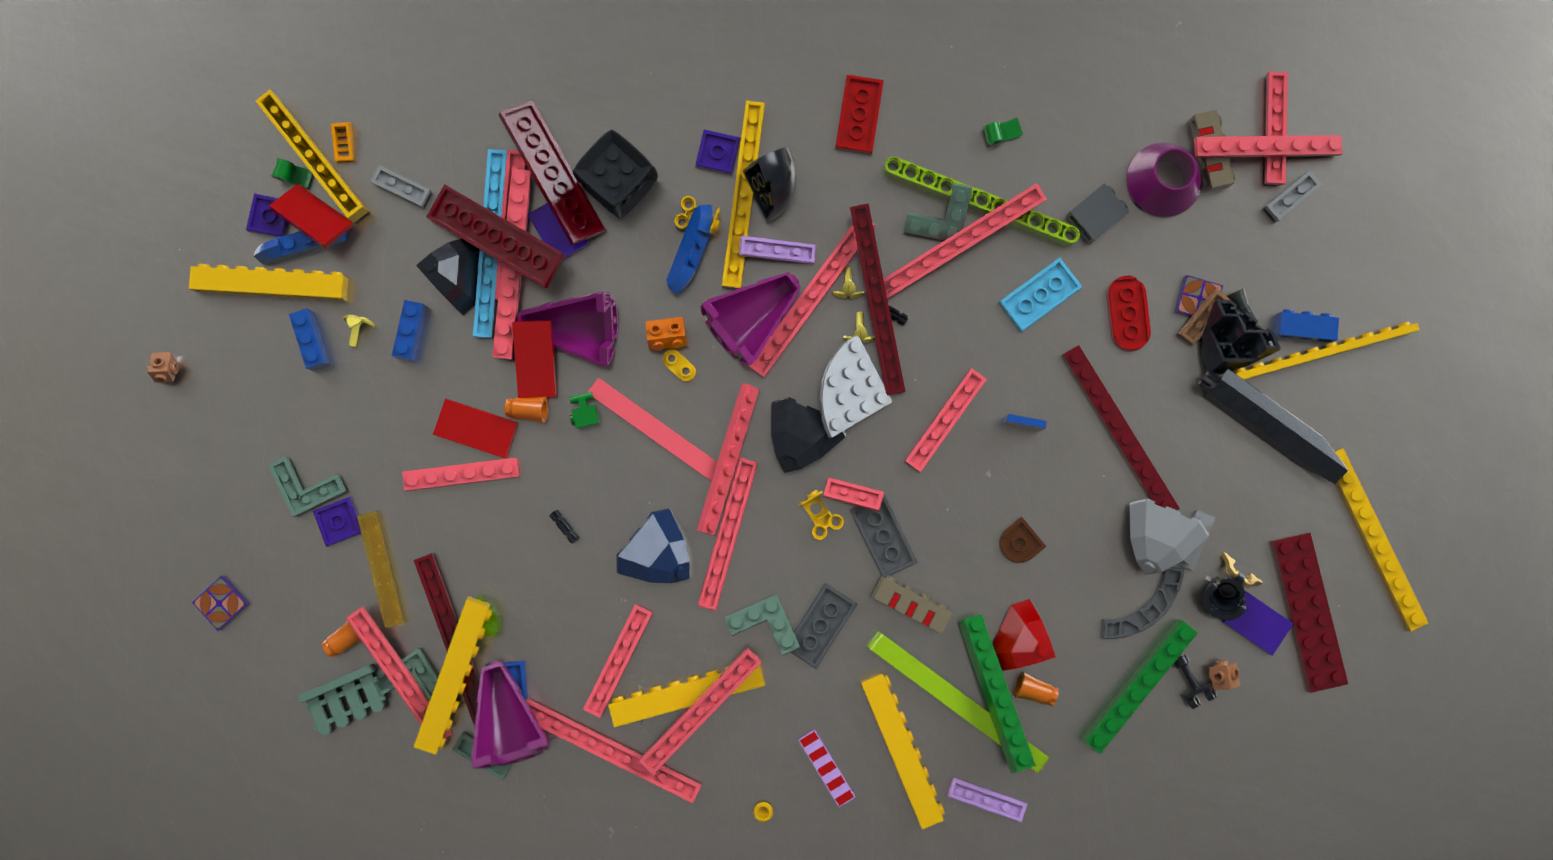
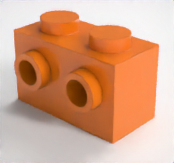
M684 317L645 321L649 351L687 346Z

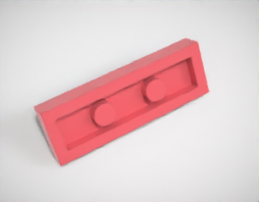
M828 477L823 497L879 512L884 492Z

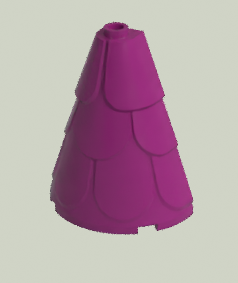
M787 272L710 298L701 304V314L703 316L706 315L708 320L705 323L720 345L733 358L738 356L740 363L749 366L759 357L768 339L773 335L781 318L786 315L801 287L798 279Z
M598 291L555 303L549 302L522 310L517 314L516 321L552 320L553 346L599 366H608L613 358L615 349H612L614 341H617L618 311L616 301L610 297V292Z
M500 661L488 663V666L483 667L481 671L471 758L472 766L475 769L491 768V765H499L501 767L518 763L542 754L543 748L545 750L549 749L547 736L522 696L520 687L505 664Z

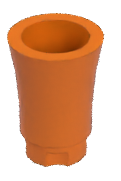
M507 398L504 407L506 417H513V419L545 423L548 412L547 398Z
M347 621L337 631L328 636L321 645L324 652L333 658L362 641Z
M1025 672L1019 674L1013 692L1015 698L1027 699L1054 706L1059 694L1058 688L1038 680Z

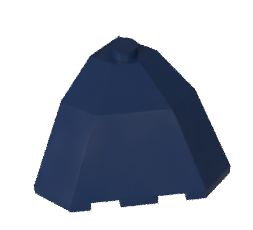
M668 508L651 512L646 518L647 522L631 536L629 544L624 550L621 549L617 553V573L649 583H675L689 579L690 562L685 540L671 510Z

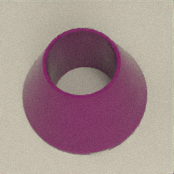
M1155 143L1142 149L1132 159L1127 170V189L1131 199L1144 212L1157 217H1172L1185 212L1195 203L1202 188V172L1195 157L1185 148L1173 143ZM1158 162H1169L1180 170L1183 179L1181 188H1171L1160 181L1156 172Z

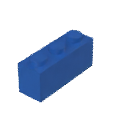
M404 300L391 356L401 360L416 362L428 307L423 303Z
M306 308L289 314L306 369L315 371L330 366L331 363L314 312Z
M1284 309L1283 312L1276 314L1275 337L1327 343L1338 340L1339 318L1333 317V314L1322 313L1319 316L1313 315L1314 312L1303 311L1299 314L1294 313L1295 310Z

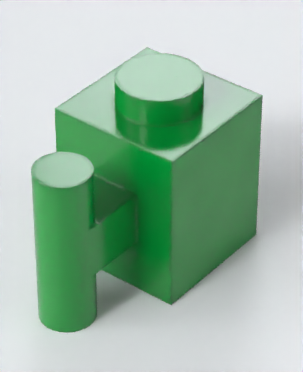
M592 391L569 397L571 404L579 403V408L572 409V414H570L572 426L575 425L576 428H582L600 423L596 405H587V400L594 399Z

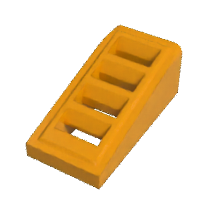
M352 122L330 123L334 161H354ZM338 129H346V133H338ZM347 136V140L338 141V137ZM338 144H348V148H339ZM349 151V155L339 156V152Z

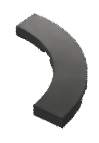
M1170 567L1163 571L1161 582L1155 594L1138 611L1117 619H1103L1101 639L1128 637L1140 633L1158 622L1173 605V601L1180 591L1184 568Z

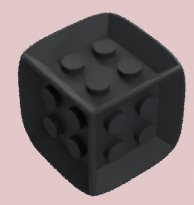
M613 129L606 132L595 142L573 170V175L577 182L604 208L619 219L628 214L639 203L658 178L657 170L650 161L627 139Z

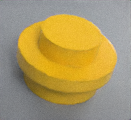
M767 802L758 803L754 807V817L760 822H767L773 815L772 806Z

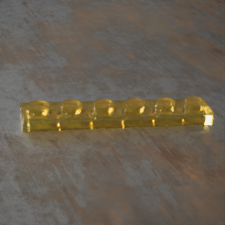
M378 511L358 515L357 518L384 626L388 628L406 623Z

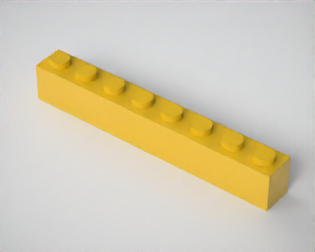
M268 90L255 100L350 221L355 223L369 212L272 90Z
M198 264V267H190L189 289L194 292L347 301L348 278L343 273L334 271L331 274H324L323 271L312 270V273H305L304 270L293 269V272H286L285 269L281 268L267 271V268L255 267V270H248V267L236 266V269H230L226 265H217V268H214L208 264Z
M470 596L466 599L413 748L435 755L439 749L443 750L446 738H443L445 731L449 732L453 720H450L452 712L456 713L460 703L456 701L459 694H463L466 686L463 683L465 676L469 677L473 665H470L471 658H476L479 650L476 644L478 639H483L486 630L483 628L484 622L489 621L493 611L489 609L490 603Z
M759 665L731 695L765 686L761 666ZM717 670L706 672L705 677L699 678L698 675L688 677L687 682L680 683V680L668 683L669 686L661 688V685L649 688L650 692L642 693V690L633 692L629 698L624 699L623 696L612 698V702L608 704L613 726L617 727L690 707L723 672L718 673Z
M881 672L860 681L922 830L944 821L942 817L945 814L941 803L937 804L934 798L937 796L933 784L929 786L927 778L930 777L926 767H922L919 762L922 759L918 748L914 749L911 743L914 741L913 735L910 730L906 731L904 723L907 721L903 712H899L896 707L899 702L895 693L891 694L888 688L892 686L888 676H883Z

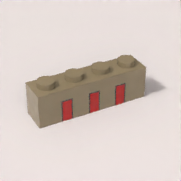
M1217 110L1195 114L1190 119L1194 138L1226 137L1224 133L1222 134V119L1218 115ZM1231 157L1199 158L1207 192L1228 188L1234 184L1235 173L1230 167Z
M889 575L887 578L881 576L871 595L872 598L943 634L953 614L948 611V606L941 602L938 605L931 602V597L923 593L921 596L915 594L914 588L906 584L904 587L898 585V580Z

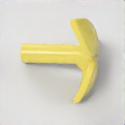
M846 267L845 283L842 292L832 291V294L846 299L847 296L851 299L858 298L865 294V292H855L856 287L852 282V268Z
M857 312L856 330L853 336H858L864 344L876 338L875 336L867 337V331L864 327V313ZM843 336V338H844L845 340H848V339H850V338L852 337V336Z
M357 315L343 316V320H347V325L351 328L349 346L356 347L361 324L366 323L375 328V325L365 317H358Z

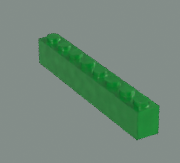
M980 614L964 619L958 625L1010 772L1015 773L1034 767L1036 764L983 616Z
M1177 619L1081 737V740L1095 752L1101 754L1198 632L1185 621Z

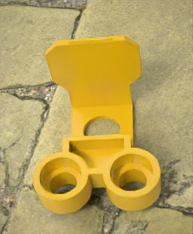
M692 196L682 198L681 207L685 213L676 215L674 219L675 226L680 230L687 228L694 209L698 207ZM687 202H691L692 207L687 208L685 207V204ZM718 207L716 214H713L710 235H714V232L718 230L721 214L720 207ZM685 220L686 223L685 225L681 226L679 225V221Z
M815 490L807 495L808 500L801 502L799 507L803 505L815 524L812 529L813 537L817 540H822L827 536V527L830 526V528L838 530L843 526L844 520L838 514L831 515L819 496L823 492L820 491L818 493ZM813 503L821 505L822 509L819 514H813L810 511V506ZM834 518L839 520L838 526L832 524ZM817 529L823 530L822 536L816 534Z

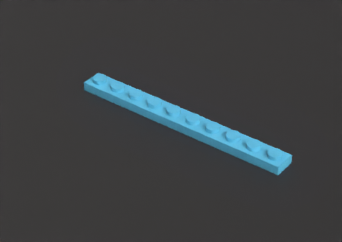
M488 149L483 207L502 217L507 150ZM482 250L479 252L473 337L493 339L498 260Z

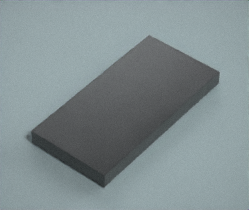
M885 494L879 512L858 506L849 510L882 577L887 578L888 575L891 576L918 563Z
M825 583L794 631L800 648L791 653L817 669L856 608L857 603Z

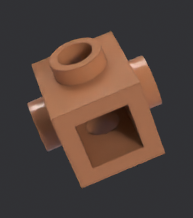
M171 352L151 353L150 363L147 365V373L155 383L174 382L175 374L178 373V362Z
M1228 660L1217 661L1216 665L1209 667V677L1214 690H1229L1241 686L1239 680L1240 672L1236 662L1228 663Z

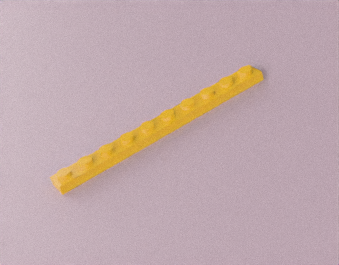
M746 101L722 280V287L738 289L741 288L745 256H739L740 237L748 236L753 192L742 170L758 159L765 103Z
M1408 321L1398 324L1397 329L1392 330L1390 326L1380 329L1379 334L1374 335L1373 332L1361 335V339L1355 340V337L1347 338L1340 345H1337V342L1329 343L1322 350H1319L1318 347L1311 348L1304 355H1301L1300 352L1288 355L1289 359L1275 358L1270 360L1271 364L1264 365L1261 362L1252 365L1253 369L1246 370L1243 367L1234 370V373L1242 379H1248L1413 333L1420 329L1418 323L1410 325Z
M1344 448L1334 451L1348 469L1345 475L1337 482V486L1408 631L1416 630L1428 624L1425 614Z

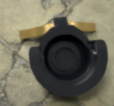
M1224 552L1221 558L1226 564L1227 572L1233 578L1225 577L1220 579L1218 576L1214 578L1203 594V605L1206 611L1217 619L1234 620L1246 611L1245 604L1247 599L1244 598V586L1250 588L1252 585L1260 586L1263 582L1252 573L1247 579L1245 575L1234 568L1233 564L1236 561Z

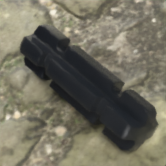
M889 305L891 319L894 321L896 319L898 323L905 325L909 316L899 313V310Z
M554 510L549 515L553 522H556L561 532L565 536L567 535L570 543L573 544L579 539L578 534L573 532V528L567 520L561 517L562 514L559 510Z

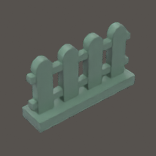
M375 664L365 666L297 696L299 703L307 702L308 706L305 707L306 712H311L316 724L312 726L314 730L318 729L321 735H327L332 730L330 724L333 722L338 727L343 728L349 724L348 716L353 714L355 719L362 720L367 715L365 708L371 706L374 712H380L384 709L383 700H386L385 695H380L375 683L379 681L377 676L374 678L372 676V672L377 671ZM359 679L361 683L355 685L354 680ZM342 686L343 691L338 693L336 688ZM361 688L364 689L369 701L364 704L358 692ZM324 694L326 699L320 700L319 696ZM346 696L351 708L350 710L345 711L340 697ZM327 703L333 715L330 719H328L323 705Z

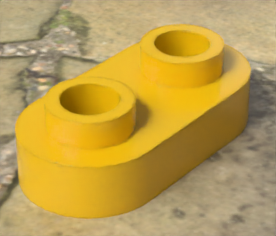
M671 349L664 353L662 358L664 365L680 380L689 382L695 378V367L678 351ZM670 356H675L674 362H669ZM688 368L690 370L689 374L684 375L683 369Z

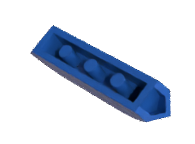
M711 204L699 205L694 209L666 279L668 287L675 295L681 292L692 280L710 237L709 232L713 222Z
M299 231L261 244L257 247L254 257L263 265L271 264L322 249L323 247ZM347 232L329 246L344 242Z

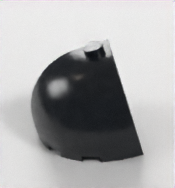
M784 147L756 159L742 170L766 222L775 219L788 208L796 190L797 176L794 158L789 147Z

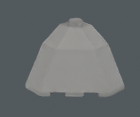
M1148 498L1131 502L1130 540L1136 561L1144 574L1149 575L1163 572L1189 556L1209 536L1202 522L1194 517L1190 519L1182 516L1180 511L1166 506V508L1158 506L1154 504L1155 501Z

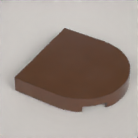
M1020 517L1002 533L999 541L1000 550L1004 557L1014 563L1027 562L1047 547L1023 517Z

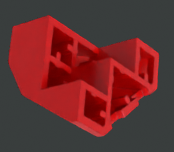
M1027 599L1012 604L992 643L1002 671L1018 669L1056 658L1045 626L1031 600Z

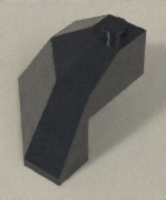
M461 238L448 242L434 250L416 266L436 289L464 316L475 306L480 249Z
M1216 300L1213 303L1202 335V358L1208 371L1210 370L1213 373H1225L1227 369L1234 371L1247 367L1281 350L1275 334L1268 328L1264 330L1257 324L1258 320L1247 312L1245 314L1240 312L1236 308L1237 305L1231 300Z
M790 397L771 403V437L776 458L784 473L802 469L819 460L846 437L845 431H842L836 436L829 438L823 425L821 411L808 405L806 407L796 403L795 399Z

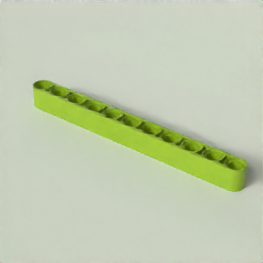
M897 157L888 158L884 165V173L887 177L948 201L950 200L953 183L967 185ZM895 164L898 169L896 171L889 170L888 165ZM913 171L915 177L909 178L905 172ZM928 177L932 179L933 183L927 185L923 179ZM941 185H948L950 187V191H943L941 189ZM972 187L968 208L986 215L994 210L995 205L1001 206L1008 200ZM982 198L986 204L981 206L977 203L976 199ZM1034 210L1023 214L1021 219H1015L1009 223L1012 226L1063 246H1072L1080 237V232L1075 226ZM1030 219H1036L1038 226H1032ZM1048 226H1054L1056 233H1050ZM1065 233H1071L1074 239L1068 240Z
M878 631L867 645L869 649L1001 746L989 712ZM1028 742L1036 764L1031 769L1039 774L1050 757Z

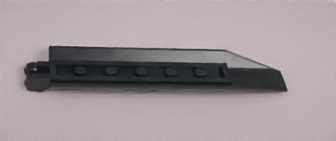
M1227 369L1222 377H1219L1210 370L1205 373L1211 381L1216 383L1214 386L1202 379L1197 382L1201 388L1209 392L1204 395L1205 399L1297 465L1334 484L1348 471L1347 467L1322 435L1230 369Z

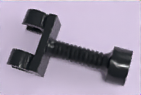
M1185 654L1174 662V666L1182 669L1193 689L1192 692L1184 697L1187 699L1189 706L1195 709L1201 705L1199 698L1196 696L1197 694L1204 692L1208 701H1212L1218 696L1211 683L1202 687L1199 686L1188 667L1190 660Z

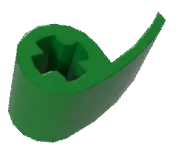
M1017 117L1003 123L999 121L992 122L983 127L989 146L1023 135Z
M277 158L271 177L293 185L298 183L303 188H308L312 173L309 169Z

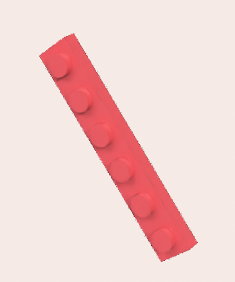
M1269 71L1267 73L1265 136H1287L1288 72ZM1286 156L1265 157L1264 184H1286Z
M972 368L969 370L906 458L905 462L919 472L923 470L987 380L984 376Z
M516 457L404 471L402 475L404 491L515 478L520 477L518 458Z
M637 604L634 605L583 710L599 718L602 717L653 612Z

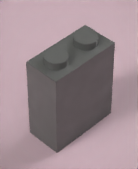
M1105 183L1066 215L1090 244L1129 213L1126 203L1119 200L1115 196L1114 189Z

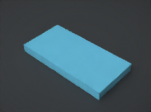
M1059 257L999 301V304L1022 333L1083 287Z

